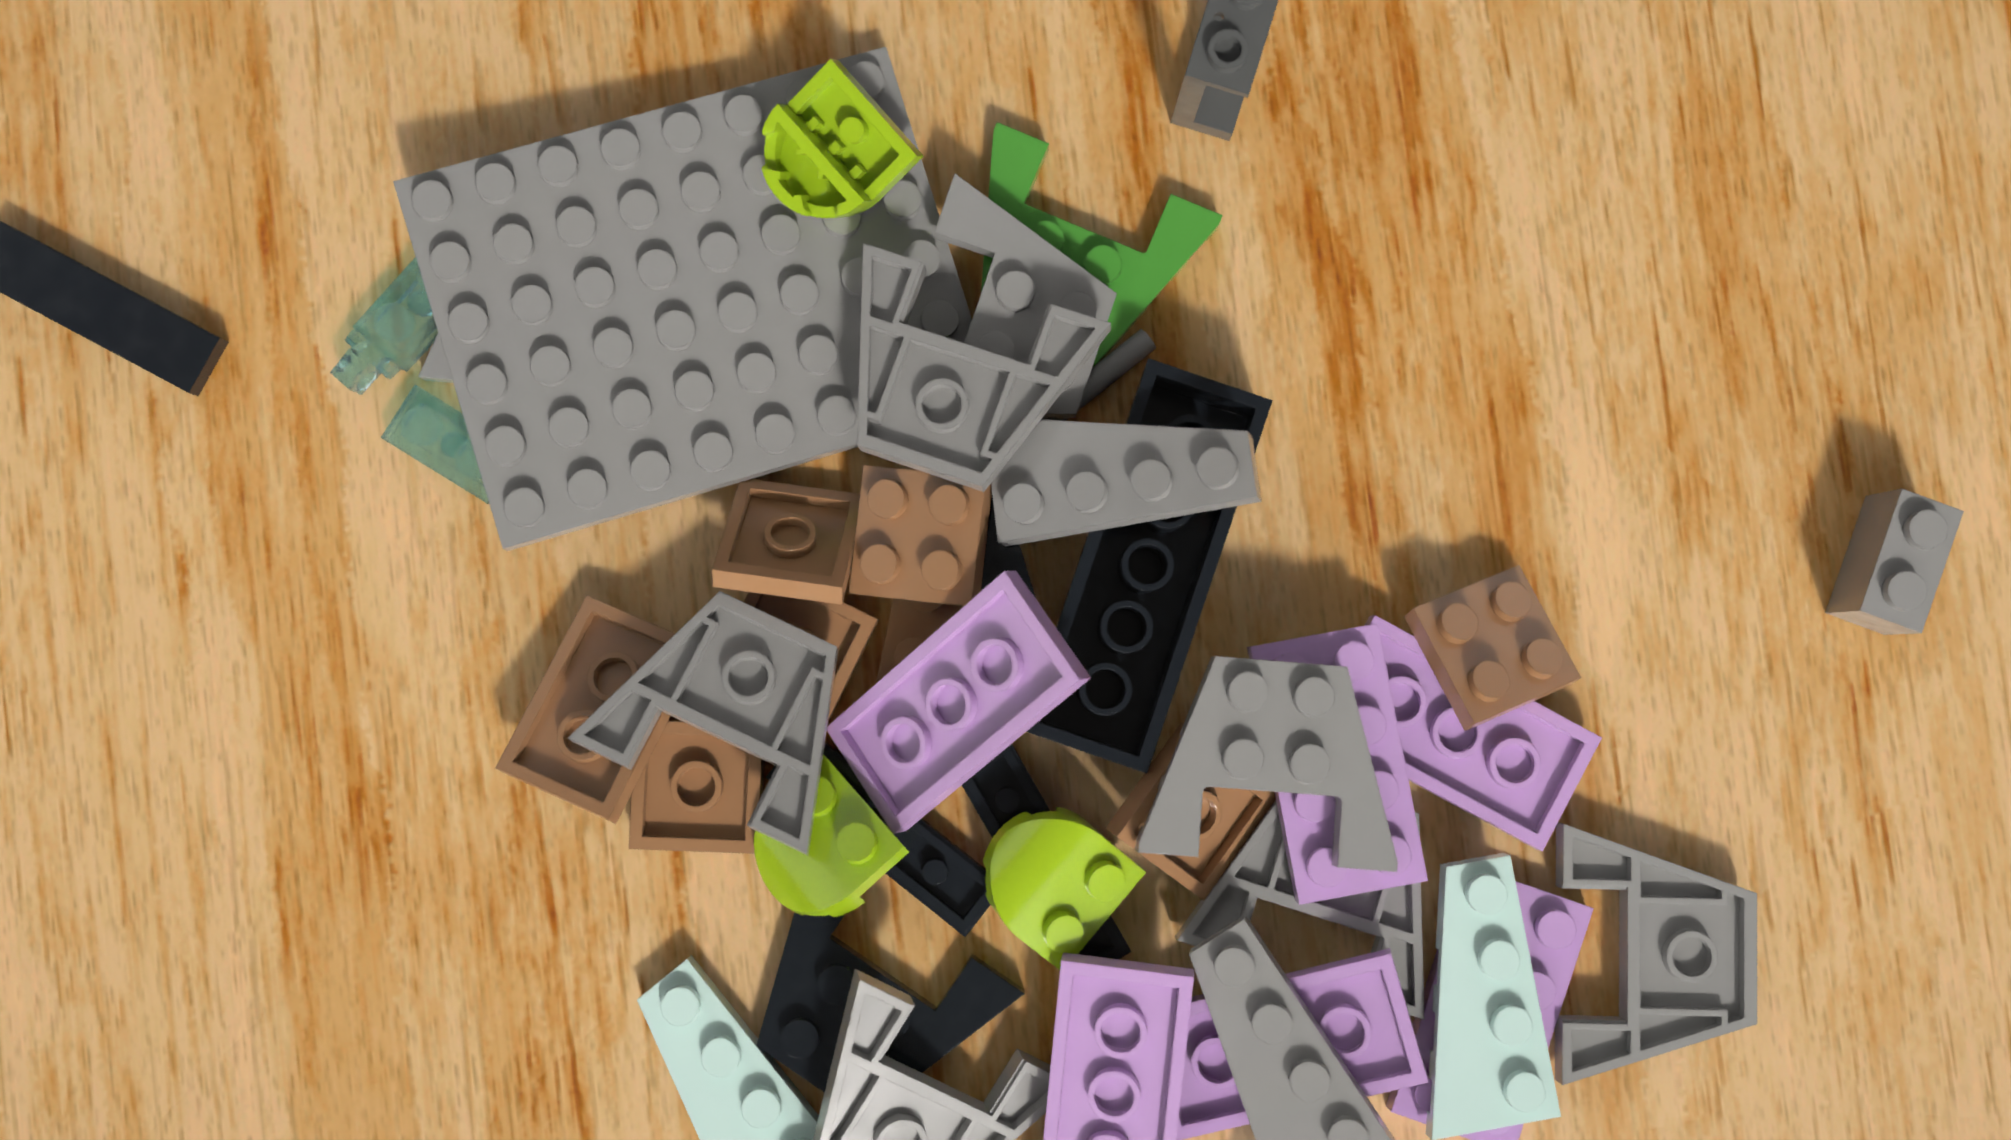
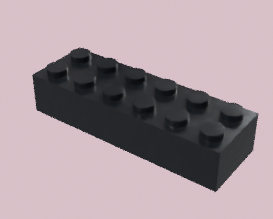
M1148 359L1125 424L1248 431L1253 438L1254 452H1256L1273 400ZM1237 506L1088 532L1056 628L1091 678L1026 732L1144 773L1148 772Z

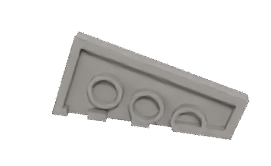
M1040 420L991 483L998 543L1005 547L1262 502L1253 438L1248 431Z
M1246 914L1191 948L1189 956L1256 1140H1395Z

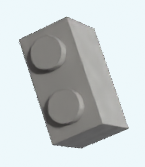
M1905 489L1865 496L1825 613L1883 635L1922 633L1964 511Z

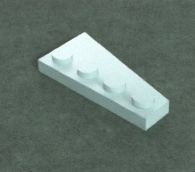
M1498 853L1440 864L1436 949L1439 952L1437 984H1434L1432 1011L1435 1012L1434 1046L1433 1050H1430L1429 1078L1432 1080L1430 1110H1427L1426 1135L1431 1140L1561 1117L1511 855Z
M692 955L637 999L700 1140H813L819 1115L774 1058L756 1046L758 1038Z

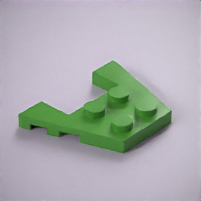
M997 122L993 130L988 198L1117 293L1108 322L1111 323V331L1099 346L1093 364L1094 367L1125 335L1166 285L1176 277L1202 244L1217 230L1223 215L1170 194L1147 251L1145 253L1137 251L1026 205L1048 153L1049 143ZM985 255L983 259L981 292L993 258Z

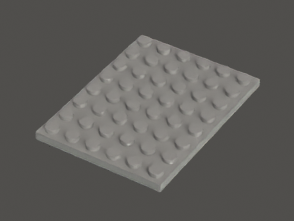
M882 47L838 59L918 149L887 48ZM826 63L393 181L504 550L510 551L857 448L863 243L925 264L927 272L907 325L962 343L965 342L972 318L949 245L946 242L934 239V231L940 216L922 159L873 207L860 214L843 218H816L794 212L774 195L764 178L762 166L765 165L764 146L766 137L762 135V129L767 117L777 103L787 104Z

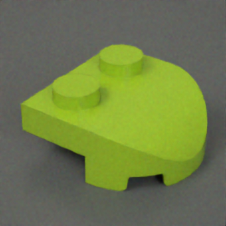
M831 58L787 104L777 103L767 117L762 129V135L766 137L764 146L765 165L762 166L764 178L771 191L785 206L804 216L843 218L860 214L879 202L924 157L842 63Z
M824 754L809 855L807 856L756 830L754 833L756 863L765 885L781 904L802 916L830 915L838 917L855 910L865 903L861 895L909 853Z
M1057 807L1056 811H1045L1033 815L1028 812H1022L1010 819L994 835L983 859L984 866L986 867L985 883L987 892L985 895L992 908L1016 937L1059 970L1063 953L1078 954L1146 873L1134 860L1092 827L1083 817L1071 810Z

